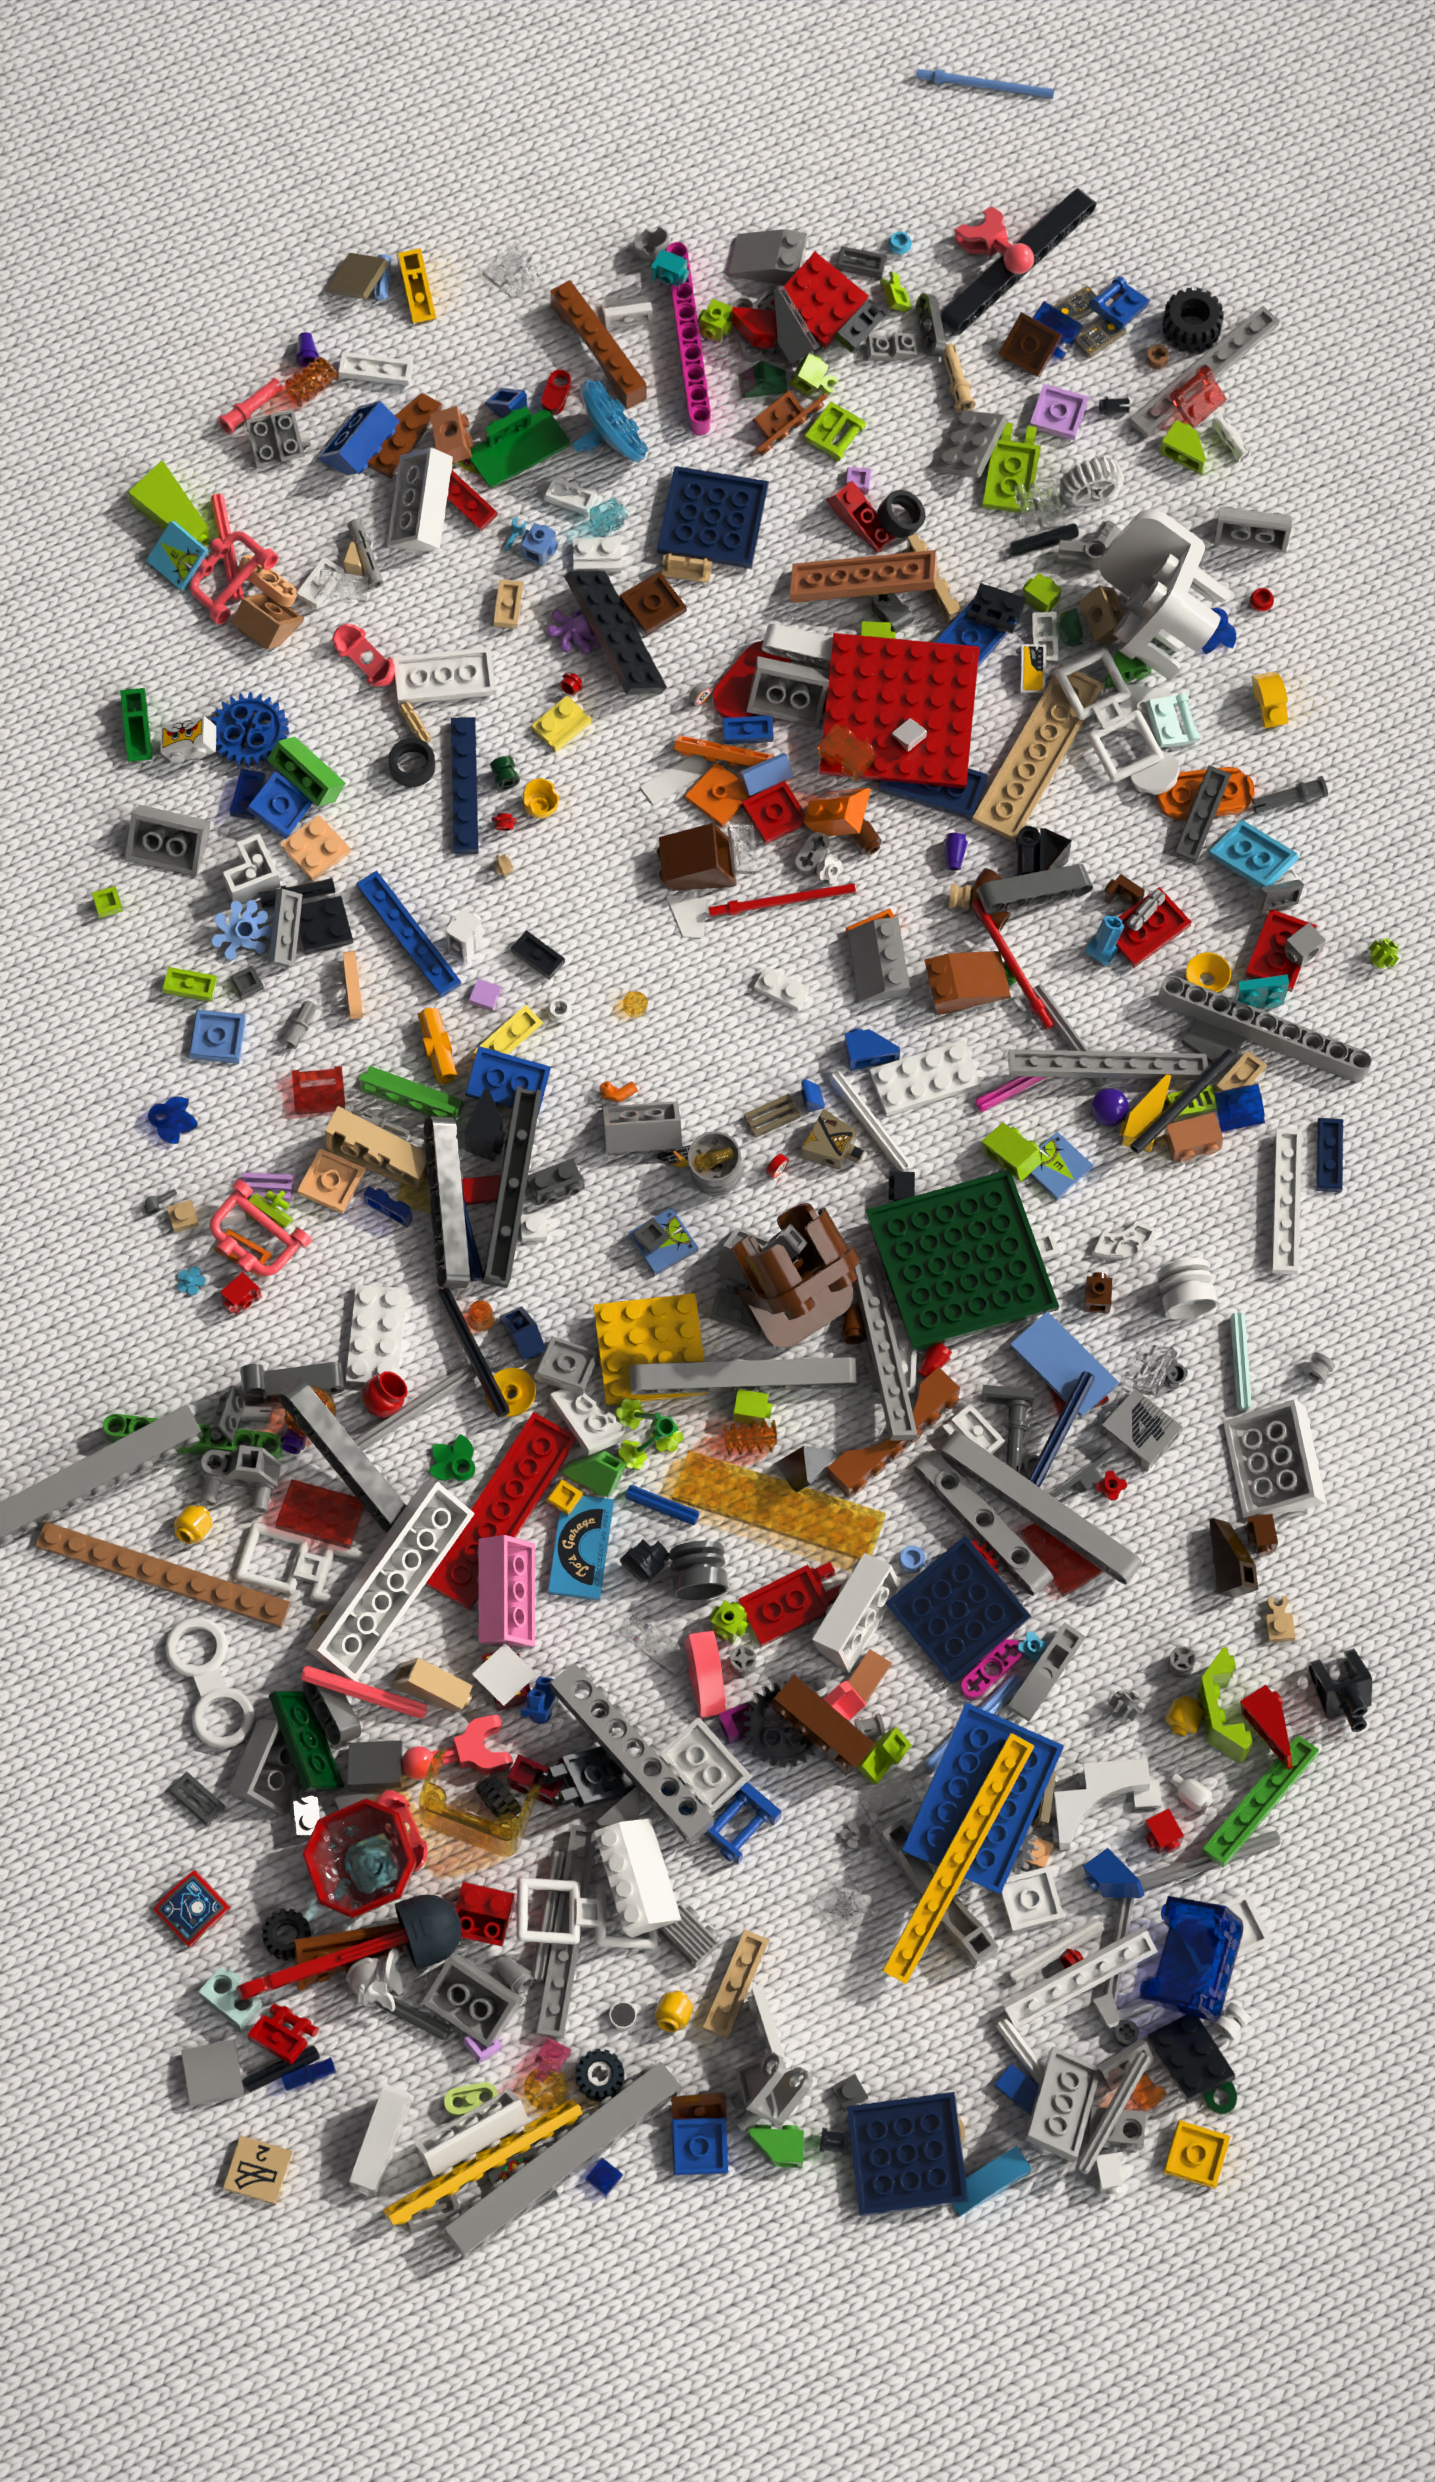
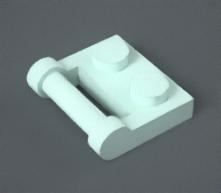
M1183 693L1172 697L1149 699L1146 702L1159 748L1194 744L1201 740L1199 732L1195 730L1189 710L1188 694ZM1175 706L1179 707L1186 730L1185 735H1182L1174 709Z

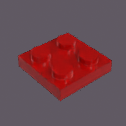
M785 781L742 801L744 811L766 845L805 826L803 823L805 812Z

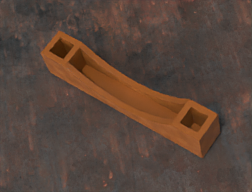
M569 280L550 290L551 307L561 321L574 330L590 349L606 375L613 392L626 410L647 399L646 382L572 281Z
M940 1367L935 1369L920 1383L919 1396L913 1410L918 1434L915 1440L890 1441V1438L871 1447L845 1451L827 1468V1477L848 1497L854 1492L856 1494L861 1492L867 1485L866 1481L872 1475L877 1477L885 1469V1463L891 1458L893 1460L897 1459L903 1453V1447L907 1443L917 1441L923 1434L922 1430L927 1425L933 1426L940 1419L941 1412L946 1408L950 1410L960 1400V1387Z

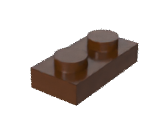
M725 2092L671 2096L672 2120L726 2118L727 2121Z

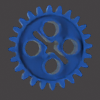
M249 692L248 698H244L242 693H239V700L237 701L231 696V704L228 705L222 702L223 710L215 709L217 717H211V722L216 726V751H219L220 758L227 756L229 764L236 760L237 767H240L242 762H246L247 768H250L251 762H255V765L260 767L261 760L269 764L267 759L276 743L287 739L286 735L290 733L289 727H287L289 725L288 718H284L285 711L279 710L278 702L272 705L271 697L263 701L261 693L257 698H253L252 692ZM254 712H257L256 715H255L254 718H253V721H252V715H253V713H254ZM239 715H246V717L242 719L236 718ZM262 721H269L266 725L260 724ZM246 732H248L246 747L242 748L246 742ZM231 736H238V737H239V738L236 739V740H230V739H229ZM255 742H262L259 746L252 745Z

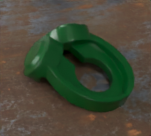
M1232 2081L1221 2087L1229 2095V2102L1226 2105H1218L1214 2101L1216 2090L1204 2095L1207 2106L1216 2114H1227L1236 2106L1237 2092Z

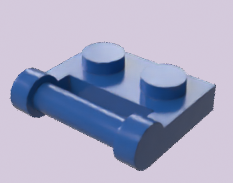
M1118 276L1102 294L1093 297L1089 301V306L1094 312L1122 330L1148 307L1150 300L1130 287L1123 277ZM1117 292L1122 295L1111 306L1105 305Z

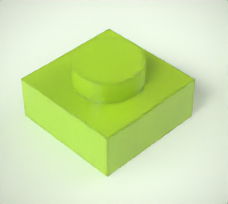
M116 886L92 893L99 918L123 912Z

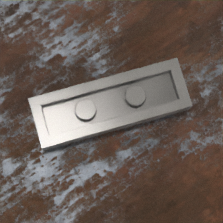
M285 889L276 891L269 963L287 968L295 967L303 894Z

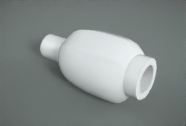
M1177 1773L1173 1775L1170 1782L1178 1788V1796L1186 1805L1195 1811L1202 1810L1204 1813H1207L1213 1807L1215 1800L1212 1799V1792L1207 1787L1194 1779L1184 1780Z

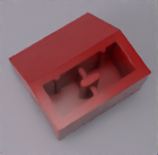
M462 1882L456 1907L461 1921V1937L503 1947L511 1923L517 1893Z

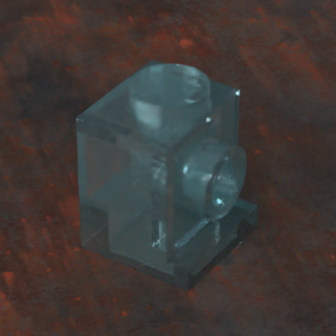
M616 498L590 509V522L599 537H605V533L618 530L624 525V519L628 518L625 506L623 504L619 505Z

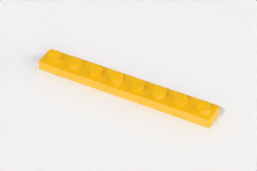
M569 2099L525 2125L524 2129L519 2133L506 2136L496 2146L484 2149L468 2162L460 2163L449 2173L438 2176L384 2208L383 2212L393 2226L406 2223L412 2218V2214L417 2211L431 2208L439 2198L455 2194L460 2189L459 2187L466 2182H474L483 2176V2172L488 2169L502 2166L510 2156L526 2152L532 2143L537 2140H545L554 2134V2130L559 2127H566L576 2122L577 2117L583 2114L579 2104L573 2099Z

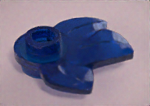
M1221 608L1211 609L1221 619L1213 635L1202 647L1206 655L1215 650L1220 642L1231 649L1234 648L1236 643V630L1228 623V615Z
M176 1096L170 1098L165 1104H156L150 1108L148 1120L152 1126L157 1128L158 1135L163 1141L170 1144H178L180 1133L190 1132L198 1126L196 1119L185 1111L188 1107L189 1099ZM159 1114L165 1115V1118L162 1120H158L156 1117Z

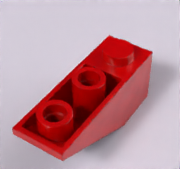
M853 480L841 485L825 499L837 516L877 553L896 538L881 526L878 513Z

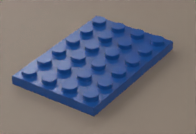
M965 1702L901 1851L935 1866L939 1865L1007 1737L1012 1733L1034 1745V1748L964 1876L969 1881L1001 1894L1064 1745Z

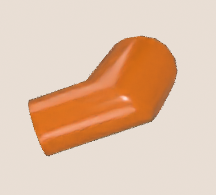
M607 1081L599 1086L602 1098L618 1103L638 1092L636 1085L632 1081L621 1088L614 1087Z

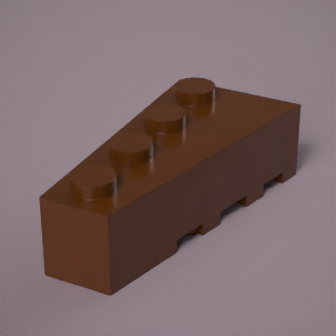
M795 1675L786 1682L770 1702L774 1706L772 1709L777 1715L784 1719L786 1718L798 1733L805 1736L845 1776L860 1764L875 1745L873 1741Z

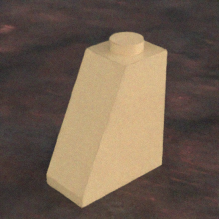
M418 1657L400 1664L390 1687L449 1711L456 1712L468 1706L472 1698L470 1691L473 1685Z

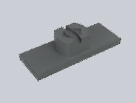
M1115 1447L1103 1452L1049 1494L1054 1498L1058 1497L1072 1485H1075L1080 1494L1087 1491L1093 1484L1102 1479L1095 1468L1117 1452Z

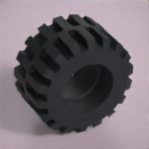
M1192 287L1187 288L1185 292L1182 289L1177 291V296L1173 294L1166 303L1162 323V331L1165 334L1166 341H1171V346L1173 348L1179 347L1181 352L1189 350V353L1194 354V351L1198 350L1201 353L1204 352L1205 347L1209 350L1213 343H1216L1219 339L1224 318L1223 306L1221 303H1218V298L1216 296L1211 297V292L1208 290L1202 292V288L1192 290ZM1194 316L1200 318L1204 323L1192 325L1186 323L1182 318Z

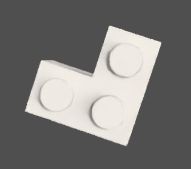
M260 833L237 842L239 857L243 864L223 872L225 886L232 901L242 903L259 896V892L280 888L278 872Z

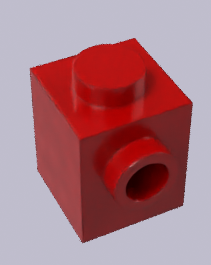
M1169 1808L1145 1820L1143 1826L1147 1833L1145 1834V1839L1151 1849L1155 1848L1158 1854L1164 1851L1169 1854L1181 1847L1180 1843L1183 1841L1184 1834Z

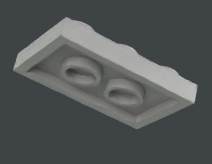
M963 410L936 465L937 471L944 474L980 478L1007 423L1005 415Z

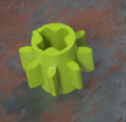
M1388 938L1380 939L1379 941L1375 939L1368 948L1371 951L1369 959L1378 968L1384 969L1385 966L1387 968L1389 966L1393 967L1400 959L1397 956L1399 947Z

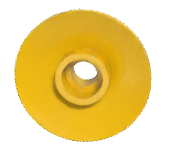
M506 1368L493 1375L509 1406L510 1413L504 1417H515L529 1409L535 1399L536 1386L534 1380L526 1371L519 1368ZM485 1393V1397H486L487 1404H488V1406L490 1407V1409L495 1413V1411H494V1409H493V1407H492V1405H491V1403H490V1401H489V1399H488V1397H487V1395H486V1393ZM511 1393H517L514 1398L509 1399Z

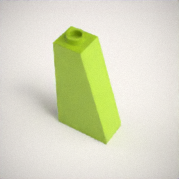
M161 460L128 491L130 504L163 531H165L170 521H175L205 547L210 539L208 526L166 464Z

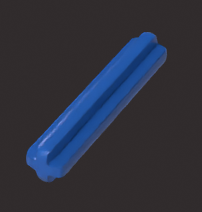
M629 1485L625 1498L691 1525H695L698 1521L699 1511L634 1485Z

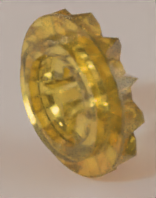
M549 2066L533 2070L526 2078L524 2085L527 2100L539 2110H552L561 2105L568 2091L565 2076L558 2069ZM538 2081L545 2085L555 2081L551 2087L553 2097L547 2093L541 2094L538 2097L541 2091Z

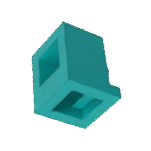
M661 249L651 266V280L656 281L658 278L668 285L672 284L679 287L681 283L684 284L689 275L687 260Z

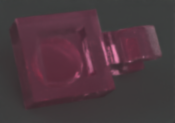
M548 2037L536 2055L534 2062L539 2065L534 2078L544 2083L551 2070L559 2074L568 2060L572 2049Z

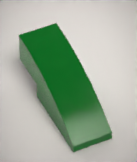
M145 688L120 690L128 762L153 760Z

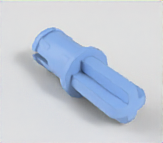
M386 254L377 256L386 258L389 263L374 288V297L379 301L388 298L389 282L392 280L390 274L392 258Z

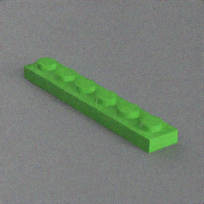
M1297 1735L1290 1743L1293 1767L1288 1770L1278 1758L1202 1848V1853L1224 1868L1318 1756V1748Z

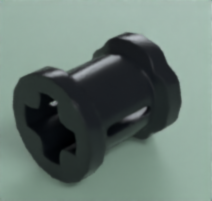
M822 2127L819 2152H824L825 2150L836 2151L846 2156L849 2131L845 2130L844 2133L827 2131V2128ZM828 2140L841 2141V2143H831Z

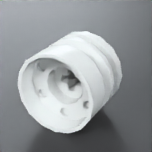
M1190 1258L1179 1260L1157 1271L1156 1277L1160 1283L1159 1289L1165 1294L1162 1302L1168 1318H1194L1204 1315L1218 1306L1215 1287L1209 1284L1212 1281V1274L1209 1272V1262L1205 1259Z

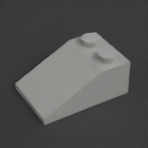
M780 229L737 234L728 276L782 286L786 285L803 265L807 246V233Z

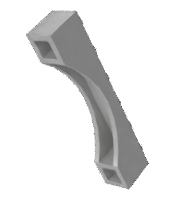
M902 1818L881 1832L880 1841L922 1897L937 1868L929 1862L901 1851L911 1829L905 1819ZM954 1895L940 1922L976 1969L995 1956L999 1946L985 1927Z

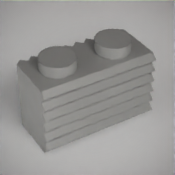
M680 1904L678 1910L681 1921L658 1928V1931L696 1968L718 1947L719 1941L717 1938L719 1936L709 1925L704 1927L698 1921L700 1916L692 1907L688 1906L685 1908Z

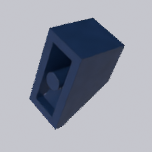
M523 1306L499 1316L515 1351L522 1360L533 1359L546 1350L536 1322Z

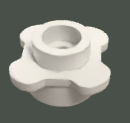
M829 856L822 859L817 866L819 879H826L828 883L833 884L837 880L842 867L841 861H833Z

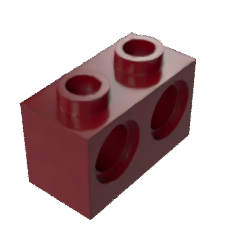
M518 1754L507 1776V1787L554 1808L556 1807L552 1799L559 1796L558 1793L566 1788L562 1779L556 1783L545 1785L541 1775L546 1772L548 1773L547 1769L549 1767Z

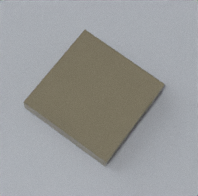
M349 252L328 285L327 290L330 294L367 300L389 263L386 258Z

